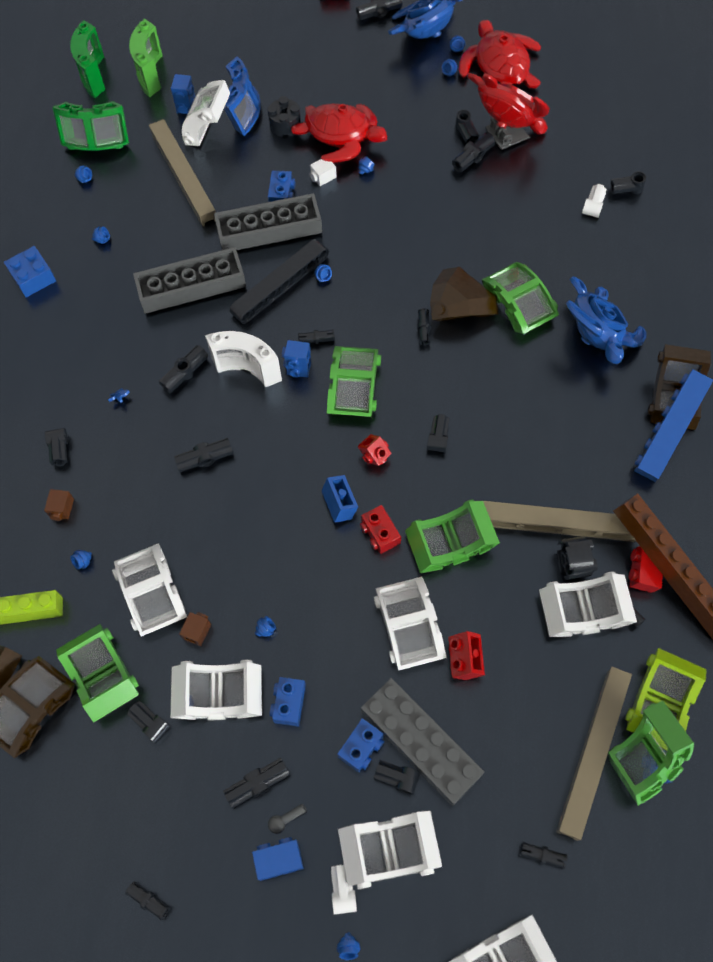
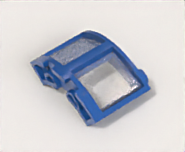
M235 57L225 66L233 83L229 87L230 95L224 110L234 129L245 136L259 116L261 99L256 88L251 84L243 61L239 57Z

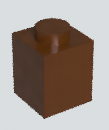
M50 489L44 511L52 520H69L74 498L69 491Z
M190 612L179 633L181 638L201 647L211 627V623L207 619L208 616L200 612L196 614Z

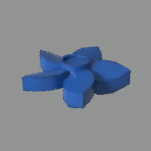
M121 388L115 393H111V398L108 401L117 399L121 403L123 402L122 397H126L130 392Z

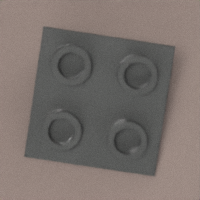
M493 117L490 119V125L485 126L486 130L493 135L495 142L501 150L529 138V135L523 128L506 126L503 129L496 125L498 121Z

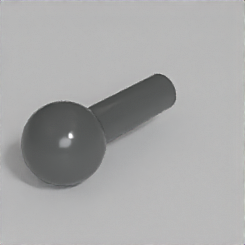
M301 804L282 816H272L268 821V829L275 834L281 833L285 828V824L307 811L304 804Z

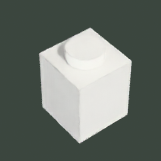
M320 159L310 165V177L319 186L336 178V166L331 161L328 162Z

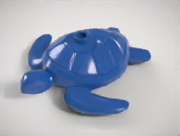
M418 0L392 16V19L406 17L402 24L394 26L388 33L394 35L405 32L407 35L418 39H425L431 36L433 38L441 35L440 31L450 21L455 3L463 0Z
M577 277L570 278L571 283L578 292V296L575 299V303L568 300L566 305L576 319L578 330L584 343L605 350V356L612 364H619L624 357L622 346L633 348L643 345L646 340L645 329L642 326H638L633 333L626 331L628 323L620 309L607 301L609 293L605 288L597 287L594 294L587 291L583 281Z

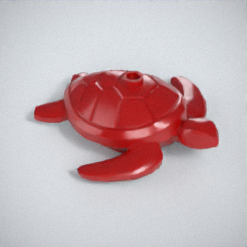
M488 20L479 22L478 33L482 39L479 44L469 47L462 54L459 62L460 75L466 77L473 61L477 60L483 73L490 74L497 81L501 82L500 84L512 85L524 82L528 88H537L541 82L529 73L530 57L526 49L539 51L541 45L532 38L521 34L494 30Z
M472 73L468 74L467 77L478 85L481 102L486 111L498 121L496 124L498 127L505 129L506 126L511 128L530 126L534 133L540 135L547 131V123L541 117L547 116L550 108L543 100L536 96L532 97L513 85L498 84L497 80L490 74L484 73L482 78Z
M325 104L318 107L310 105L305 107V122L291 127L292 134L303 135L310 131L321 142L340 148L337 151L321 156L323 161H331L332 163L348 161L357 157L361 152L359 142L363 140H369L374 143L387 140L386 130L381 126H377L375 114L363 104H356V107L345 104Z

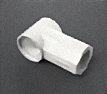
M597 184L592 187L582 214L599 218L603 206L602 202L607 190L604 188V185Z
M344 865L332 866L334 915L357 912L355 890H353V886H348Z

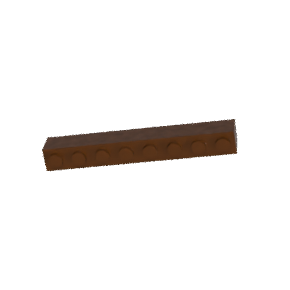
M637 493L613 510V512L713 639V588Z

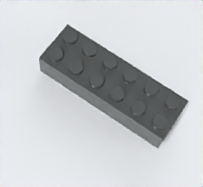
M314 193L214 213L222 250L234 247L236 250L322 233V222Z
M235 247L133 273L144 313L246 287L244 273Z
M392 678L361 707V713L383 733V736L452 807L484 774V771Z

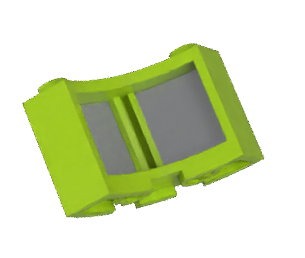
M657 648L655 654H650L646 665L649 667L642 680L633 707L629 708L625 720L628 721L626 730L634 733L642 720L643 710L650 704L664 701L686 731L690 718L687 716L690 703L695 704L706 681L707 669ZM655 730L653 732L654 735L657 737L661 745L664 748L668 749V747L665 745V743Z

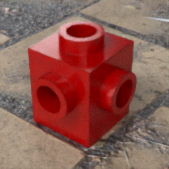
M372 434L357 446L363 454V460L368 464L379 466L385 463L392 454L388 449V443L380 436Z

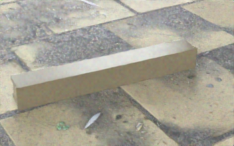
M165 120L150 124L152 137L201 226H205V223L211 220L215 222L214 213L216 211Z
M483 501L492 525L495 528L636 542L616 514Z
M611 667L606 674L556 831L577 841L582 839L632 674L615 667Z

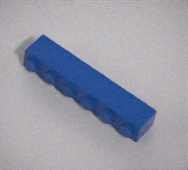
M693 369L689 374L685 373L679 382L682 384L680 390L676 389L671 397V400H673L671 406L667 405L664 409L662 422H657L652 431L655 433L653 438H648L643 447L646 449L643 456L639 455L634 463L637 466L634 470L635 472L654 482L660 478L710 388L713 379Z

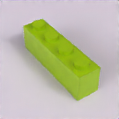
M56 590L0 597V625L63 616V597Z

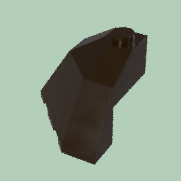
M461 267L443 269L433 284L430 300L432 320L444 321L469 316L484 317L498 314L496 296L467 274Z

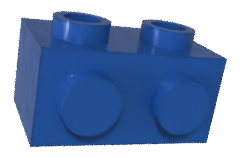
M175 74L171 91L176 112L188 114L195 99L192 79L190 75Z
M272 171L268 202L293 197L292 189H295V179H292V172Z
M288 340L286 347H283L282 350L283 366L286 367L287 375L292 377H309L312 363L310 343Z
M345 475L327 478L321 491L334 523L352 520L358 505Z
M279 677V683H275L273 695L276 696L275 704H271L270 716L274 723L299 727L306 687L304 680Z
M362 718L338 752V758L357 772H360L361 769L366 770L372 761L370 758L374 750L378 752L384 743V740H382L383 733Z
M292 837L279 840V845L270 846V843L257 846V851L252 852L259 881L304 869L298 841H292Z

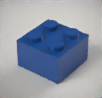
M35 246L4 261L9 273L25 297L56 282L51 269Z

